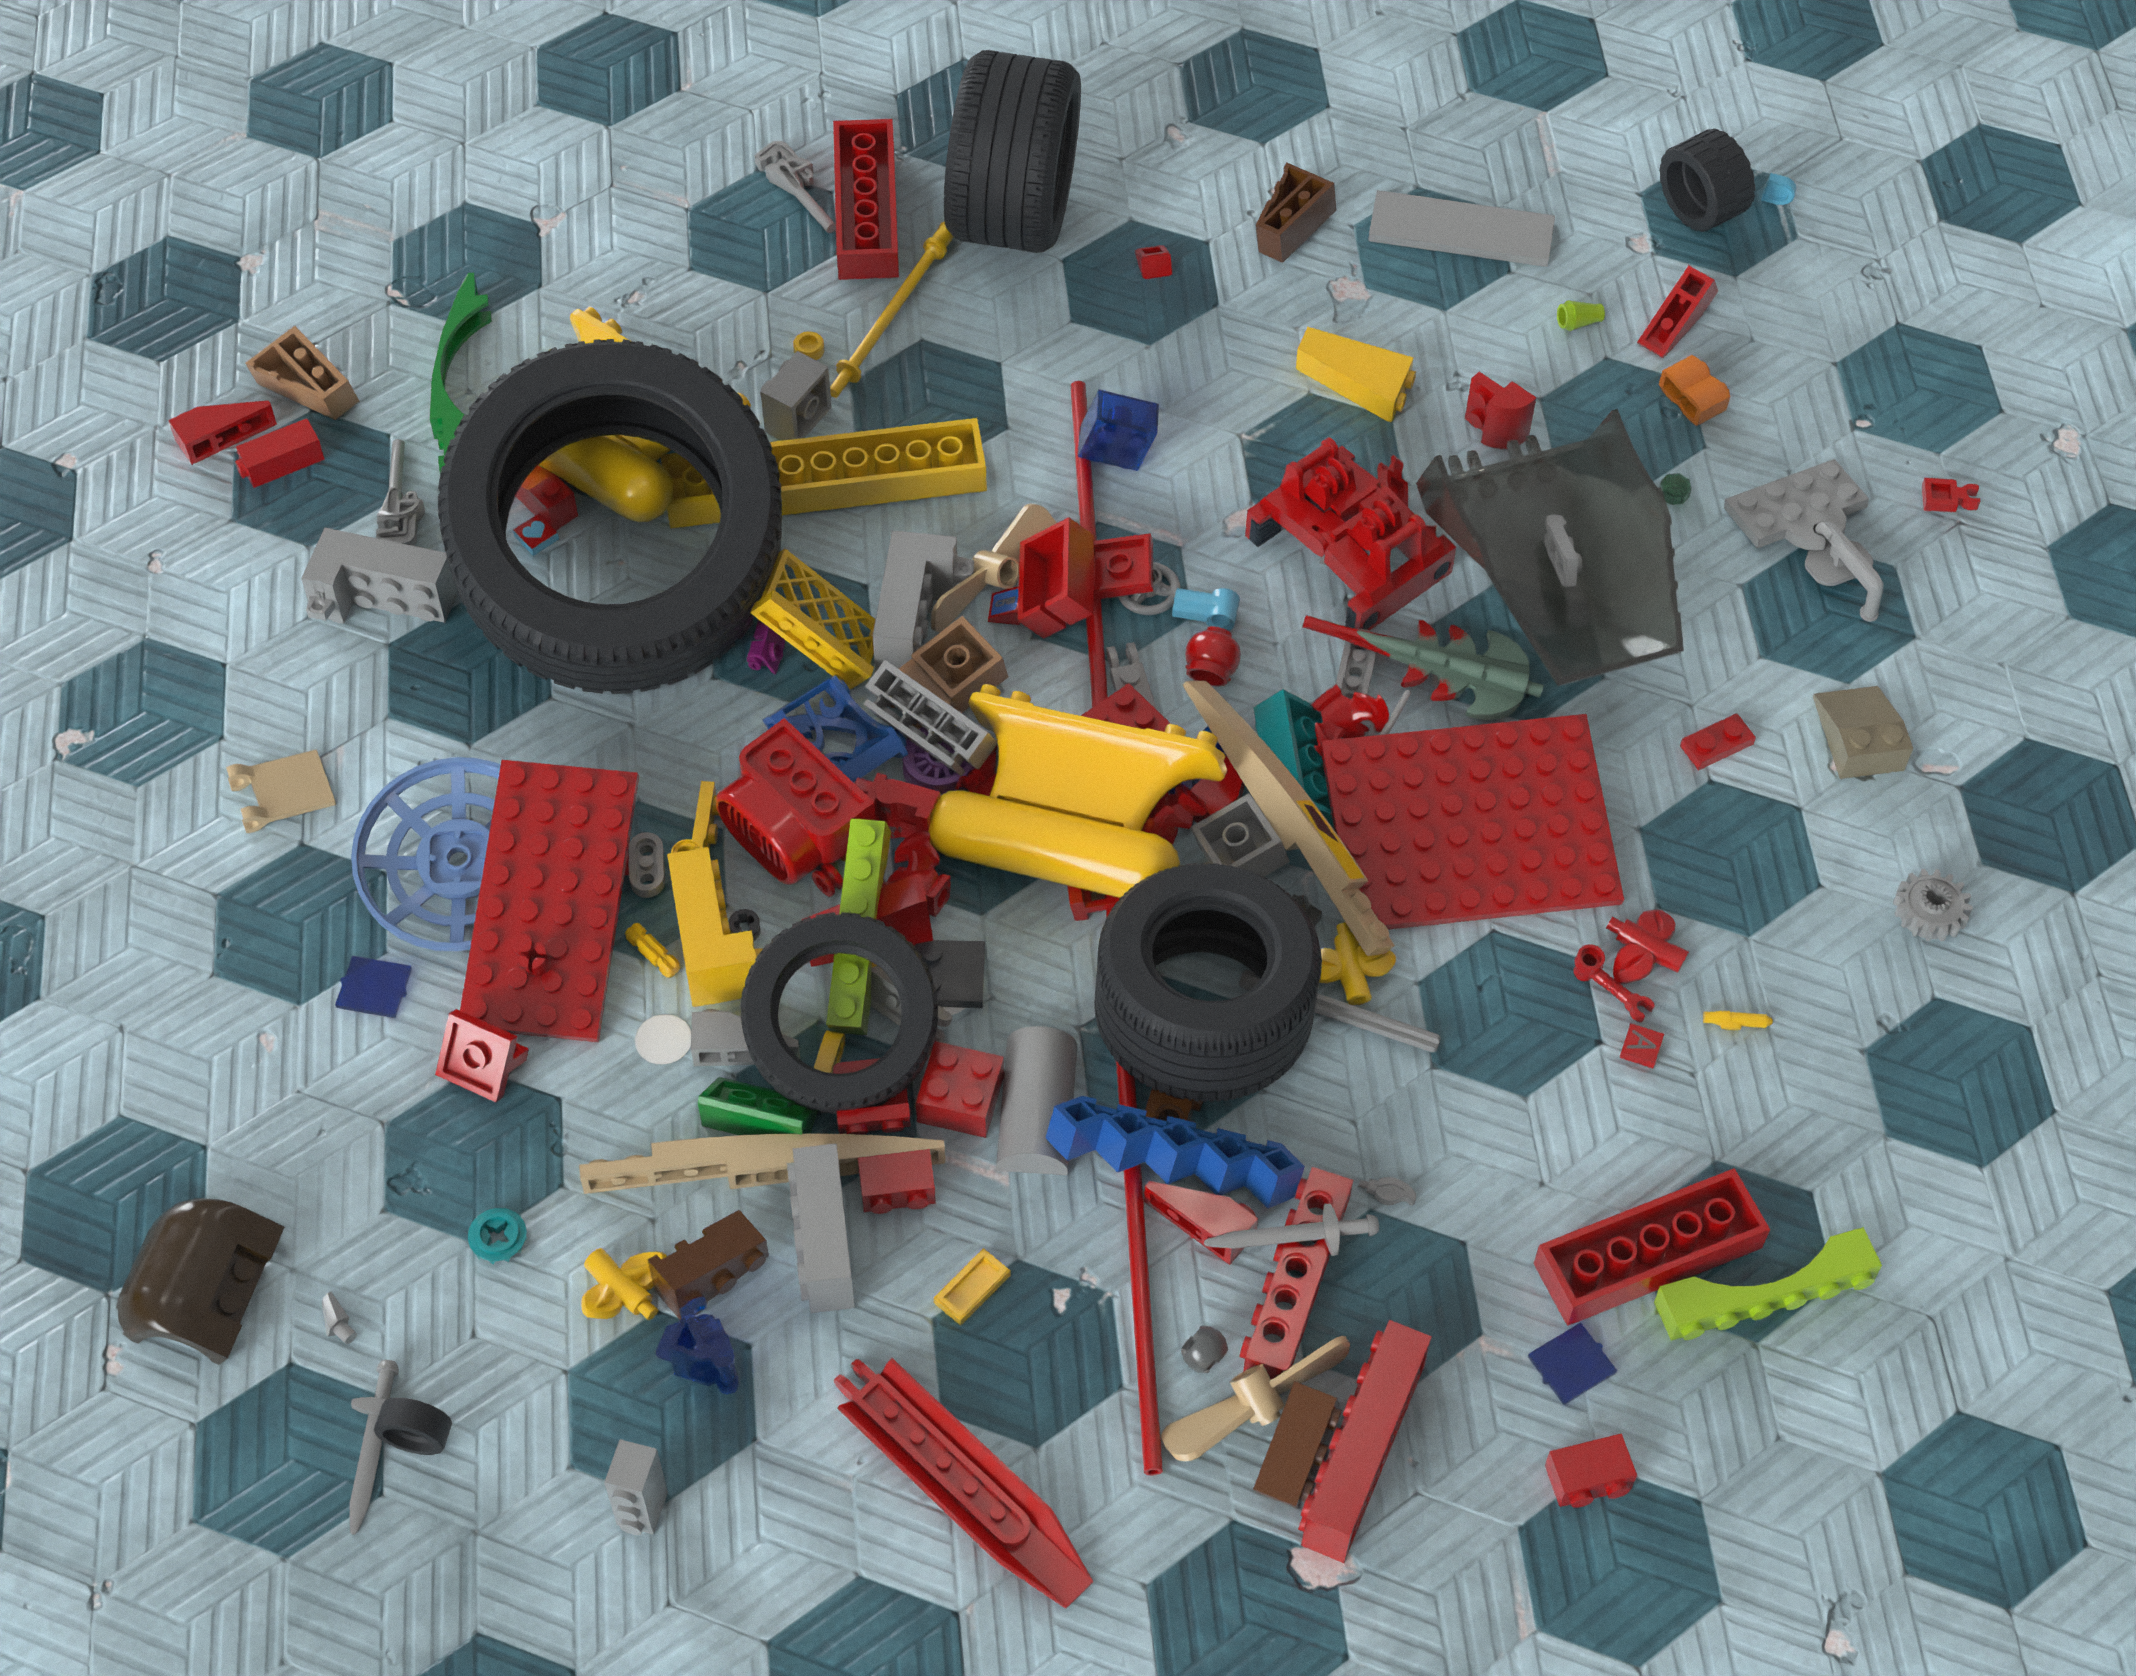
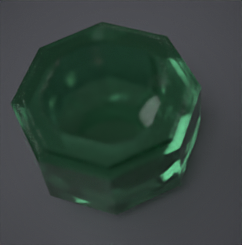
M1680 473L1667 474L1661 480L1659 486L1661 499L1670 505L1683 504L1690 497L1692 490L1690 479Z

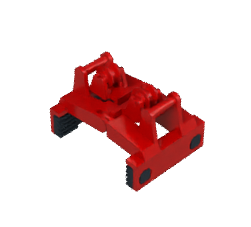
M1328 437L1321 442L1320 447L1298 462L1292 461L1286 465L1280 487L1247 510L1245 536L1259 547L1282 531L1281 527H1283L1320 557L1325 555L1324 563L1356 594V596L1348 601L1349 607L1347 608L1345 626L1370 631L1452 573L1456 546L1444 534L1437 537L1426 526L1424 520L1419 515L1414 514L1390 488L1384 485L1380 487L1381 481L1355 463V455L1343 446L1338 448L1336 442ZM1317 503L1324 511L1331 507L1336 512V514L1333 513L1331 510H1327L1323 513L1313 504ZM1397 547L1409 560L1391 572V550ZM1363 549L1370 551V555H1368Z

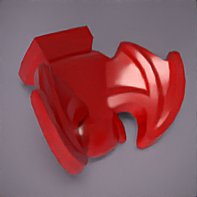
M1337 684L1330 687L1311 703L1315 710L1321 712L1323 720L1322 723H1315L1318 746L1314 745V749L1322 757L1321 741L1364 737L1370 729L1361 723L1363 721H1370L1376 733L1382 732L1384 726L1389 721V710L1385 700L1379 694L1377 698H1373L1361 692H1354L1353 698L1349 699L1341 694V689Z
M1180 783L1175 787V794L1169 795L1167 792L1159 800L1144 823L1142 831L1159 835L1173 845L1178 834V827L1189 829L1193 823V816H1204L1206 814L1205 802Z
M916 832L905 838L895 851L894 862L908 861V867H898L888 877L887 882L882 883V887L921 873L929 915L936 917L950 898L951 879L946 874L938 876L934 869L939 865L940 858L936 849L930 843L931 836L929 832Z

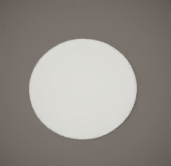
M670 1014L656 1015L647 1019L638 1028L635 1036V1046L640 1056L648 1062L661 1065L670 1064L681 1059L690 1049L691 1029L684 1020Z

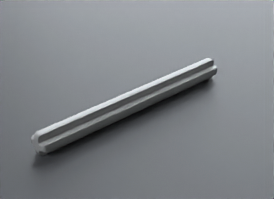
M1244 970L1239 986L1250 990L1259 982L1260 978L1253 971ZM1317 994L1315 1013L1433 1053L1438 1049L1441 1037L1436 1033Z

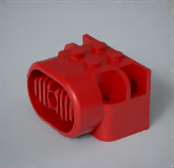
M785 718L741 750L739 755L741 776L719 791L716 796L718 813L730 834L770 875L786 885L796 884L821 865V863H832L838 859L846 862L850 820H876L874 801Z

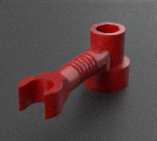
M1593 944L1582 946L1575 957V967L1573 970L1575 977L1580 981L1593 979L1624 1004L1633 1020L1642 1023L1645 1015L1638 1010L1637 1006H1642L1649 1012H1652L1655 1007L1654 1002L1646 996L1632 993L1603 970L1605 954L1601 948Z

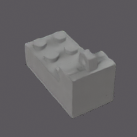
M324 528L301 577L308 599L306 608L308 617L323 621L329 619L342 624L345 623L353 604L363 608L372 607L386 610L396 615L405 614L419 617L425 621L434 620L445 623L458 594L445 552L330 528Z
M892 530L873 631L875 672L884 660L899 669L912 659L911 654L922 647L923 639H927L929 620H926L927 613L932 612L933 600H938L943 594L955 587L957 583H961L974 574V560L957 556V537Z

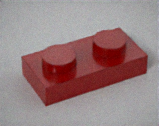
M1738 713L1682 738L1680 747L1699 771L1754 745L1756 736Z

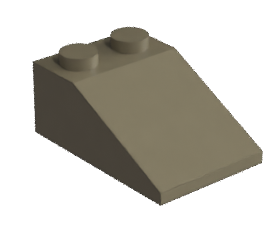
M1878 686L1816 693L1813 695V700L1840 779L1905 771L1913 751V746L1903 719Z

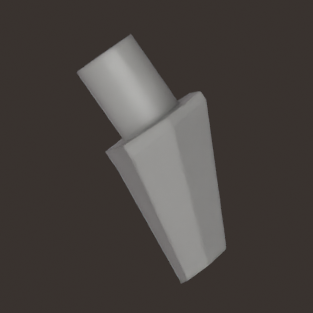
M329 1292L322 1299L326 1334L328 1337L337 1335L345 1344H350L356 1338L357 1333L348 1325L349 1316L345 1313L333 1293Z

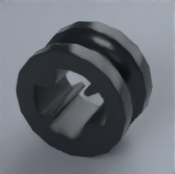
M749 909L735 911L729 919L730 934L745 932L742 931L740 923L747 922L750 928L747 931L752 930L753 941H756L761 933L758 915Z

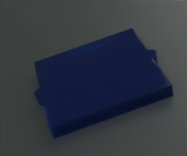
M352 956L345 977L340 979L342 986L335 1003L336 1008L396 1018L402 997L407 995L406 986L412 967L410 965Z
M1581 1322L1535 1349L1527 1356L1543 1377L1542 1383L1550 1386L1563 1405L1607 1380L1618 1371L1602 1351L1603 1345L1595 1342Z

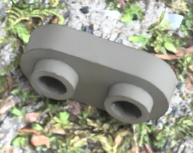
M649 832L636 835L629 843V880L631 889L636 895L644 898L658 895L665 885L663 843L656 834ZM645 852H651V853H652V854L649 855V856H647V855H646V856H643V855H642V854L645 853ZM646 881H652V882H653V883L647 884V885H644V884H643V883L646 882Z

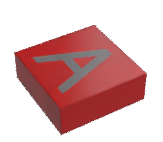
M1630 1023L1619 1058L1653 1069L1664 1034Z

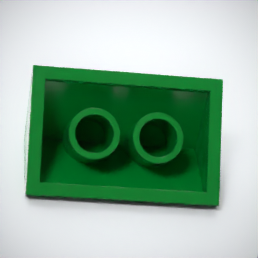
M718 1077L698 1097L702 1127L739 1136L811 1134L819 1111L815 1109L810 1110L795 1104L794 1101L788 1100L776 1090L723 1077Z

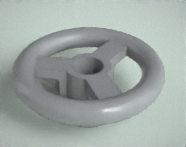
M1153 562L1154 592L1134 594L1131 598L1128 595L1118 596V598L1127 609L1137 614H1160L1173 606L1177 588H1180V582L1170 568ZM1162 575L1169 581L1170 586L1162 582ZM1155 595L1168 596L1160 604L1152 606L1141 605L1147 597Z

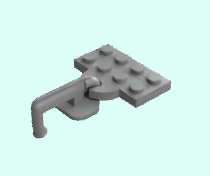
M1835 459L1725 499L1724 509L1756 548L1785 538L1794 546L1809 550L1805 560V569L1815 581L1825 586H1835L1857 578L1868 591L1865 605L1860 609L1861 618L1868 622L1875 621L1878 618L1884 583L1873 569L1872 556L1860 543L1850 541L1844 535L1846 515L1867 508L1869 498Z

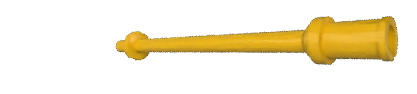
M945 221L940 223L939 228L932 237L926 239L923 244L925 253L849 361L843 359L836 364V371L839 375L830 386L832 397H839L848 382L857 383L861 379L859 367L933 261L935 259L940 260L946 255L947 246L954 237L946 229Z

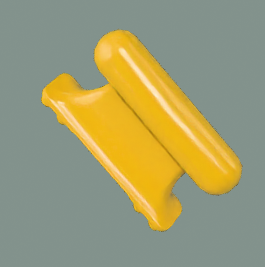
M591 306L584 311L576 309L570 314V321L578 341H585L586 344L593 343L594 339H614V342H622L623 339L629 340L620 335L622 334V329L614 319L610 318L605 323L601 322L600 314ZM738 392L743 399V404L751 407L749 400L742 393ZM606 435L583 439L561 448L539 464L619 515L632 521L650 522L663 515L672 502V477L662 464L657 462L659 458L671 449L640 437Z
M988 684L982 685L980 692L971 694L968 702L976 719L985 729L994 732L997 739L999 755L997 774L990 796L964 790L948 791L940 796L930 816L931 820L928 831L931 836L930 843L938 852L950 858L1121 898L1125 892L1146 877L1180 865L1178 852L1170 842L1159 835L1141 830L1159 800L1176 785L1192 779L1221 781L1224 779L1227 772L1224 763L1225 754L1215 747L1218 738L1214 734L1207 731H1199L1196 739L1185 737L1186 731L1175 724H1168L1165 732L1148 728L1143 730L1034 706V704L1030 703L1031 697L1021 691H1013L1010 699L1000 697L1001 691Z

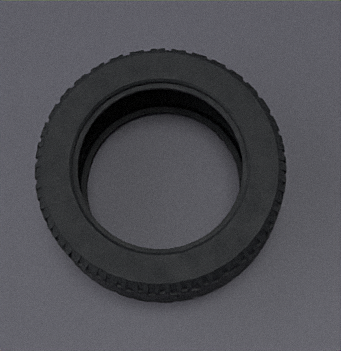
M594 339L593 343L585 344V341H579L574 344H565V348L558 350L554 347L549 349V351L538 353L537 358L524 360L521 364L512 367L510 373L507 375L503 373L495 382L491 383L488 386L489 390L479 395L477 400L469 407V414L464 415L454 432L455 438L450 440L443 459L446 464L441 468L438 485L440 494H438L439 526L452 577L460 598L467 607V612L477 627L483 630L484 636L498 650L502 649L504 655L518 666L522 667L524 665L527 667L528 672L544 680L550 678L557 685L571 689L578 687L582 688L584 692L603 694V691H611L612 694L632 693V690L638 689L644 692L661 688L660 685L665 683L669 685L687 679L688 674L692 672L697 674L713 664V659L716 657L720 659L735 646L734 641L741 639L753 625V618L755 616L750 612L754 603L760 600L778 553L781 550L782 495L776 458L771 452L772 446L764 429L759 428V420L750 407L743 404L742 397L729 384L724 385L723 379L707 367L701 368L697 361L681 353L676 355L668 348H661L654 344L646 346L643 342H633L625 339L622 342H614V339ZM625 435L640 437L675 451L703 476L720 508L721 519L715 538L706 555L694 570L674 586L644 600L624 604H598L567 597L547 587L532 576L519 562L506 540L508 516L514 498L525 479L535 467L561 448L580 440L597 436Z

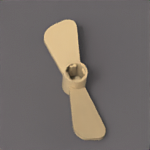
M1026 504L991 551L981 550L972 558L974 560V574L943 594L934 605L931 614V629L933 631L941 632L948 627L987 584L1009 589L1017 583L1019 579L1020 542L1056 524V521L1047 509L1037 504Z
M1340 1336L1329 1341L1272 1380L1263 1364L1256 1365L1238 1374L1230 1381L1236 1393L1235 1396L1172 1422L1162 1431L1161 1439L1166 1449L1179 1461L1195 1460L1248 1419H1250L1251 1423L1260 1422L1261 1426L1275 1421L1281 1416L1279 1410L1284 1407V1403L1279 1395L1291 1389L1294 1381L1303 1383L1343 1361L1350 1351L1348 1339L1346 1336Z

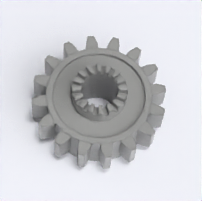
M1921 869L1918 877L1910 873L1906 882L1901 881L1893 904L1897 906L1894 914L1896 917L1901 918V926L1910 930L1913 936L1926 938V941L1931 939L1945 941L1946 936L1950 934L1956 937L1960 928L1964 929L1973 909V906L1968 904L1971 894L1961 893L1965 884L1963 882L1952 883V874L1943 878L1939 869H1936L1933 875H1929L1925 869Z

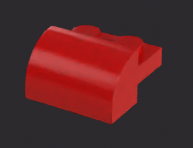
M1479 371L1471 378L1465 419L1473 427L1483 431L1482 444L1496 449L1514 448L1529 438L1537 397L1513 381L1503 388Z

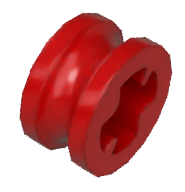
M830 863L822 864L821 871L815 870L811 875L818 889L828 897H832L835 894L836 888L842 889L843 887L841 874Z

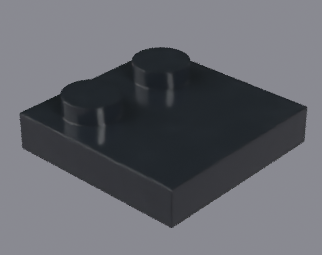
M934 940L915 944V948L922 955V959L927 963L937 991L938 1006L983 1008L985 941Z

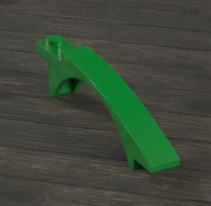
M474 272L467 274L457 292L441 333L432 373L430 423L434 439H438L439 450L444 451V455L438 456L440 472L442 466L446 464L443 459L449 442L455 438L454 432L465 415L454 405L445 390L449 366L460 347L479 329L492 322L491 311L479 312L489 306L488 294H478Z

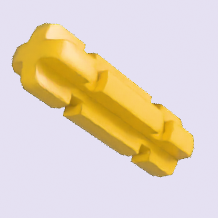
M634 923L631 927L627 928L625 931L626 939L633 946H638L637 950L655 967H660L659 971L665 977L671 978L679 972L681 968L680 962L672 954L668 955V950L651 934H646L647 930L641 924Z

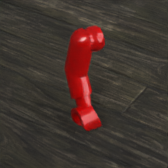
M998 744L979 770L974 768L969 772L968 776L959 777L955 789L958 790L959 787H964L970 792L975 793L978 785H981L985 780L994 775L996 771L995 751L998 748Z

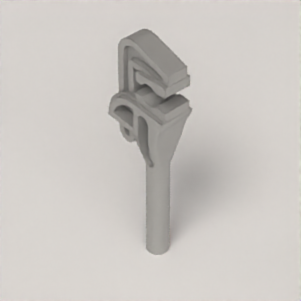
M773 141L754 155L755 164L761 172L766 171V177L770 183L794 195L827 233H832L836 230L834 221L804 189L803 185L811 186L814 182L813 164L810 161L799 158L787 143L783 141Z
M395 439L392 442L389 491L377 514L379 529H376V538L415 546L417 543L418 522L425 513L423 500L418 498L415 491H409L405 496L401 492L405 442L401 439Z

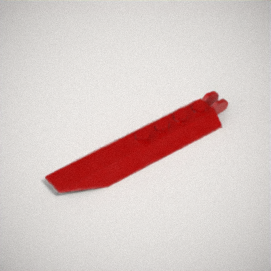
M893 1358L888 1361L881 1374L878 1373L877 1375L861 1360L856 1359L852 1362L850 1366L853 1372L866 1385L859 1390L848 1378L839 1374L833 1381L841 1393L851 1401L839 1405L837 1409L998 1564L1067 1609L1093 1583V1580L1052 1508Z

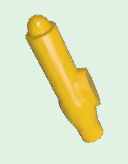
M1723 1010L1703 1012V1023L1719 1025L1721 1029L1741 1030L1742 1027L1766 1028L1773 1024V1019L1767 1016V1014Z

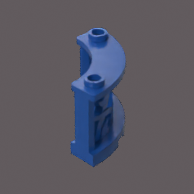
M836 675L826 678L821 683L762 719L766 727L770 729L785 718L805 738L813 739L811 730H814L817 738L811 743L821 753L825 746L822 730L855 734L856 744L853 753L831 752L824 754L853 783L858 777H863L890 758H904L908 755V751L905 748L907 744L903 735L897 729L894 730L892 726L883 725L870 717L851 697L847 684L842 679H838ZM825 690L834 701L835 706L831 708L825 706L823 698H821L819 702L821 715L815 714L809 700ZM804 703L807 714L786 716V714Z

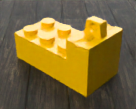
M709 847L667 854L692 1007L741 999L749 970L756 962L755 959L763 948H754L752 930L730 934L718 859H710Z

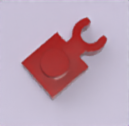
M1924 478L1922 483L1923 509L1925 511L1956 512L1958 505L1966 510H1977L1981 502L1980 498H1971L1969 496H1977L1979 485L1966 484L1963 487H1957L1955 479Z

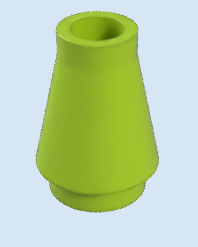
M1567 300L1557 308L1558 325L1560 328H1566L1568 331L1596 322H1602L1605 318V309L1601 303L1592 304Z

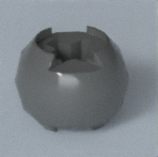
M1201 1325L1193 1337L1190 1336L1181 1348L1186 1364L1191 1369L1200 1373H1209V1370L1216 1361L1219 1363L1228 1351L1226 1338L1222 1333L1212 1326Z

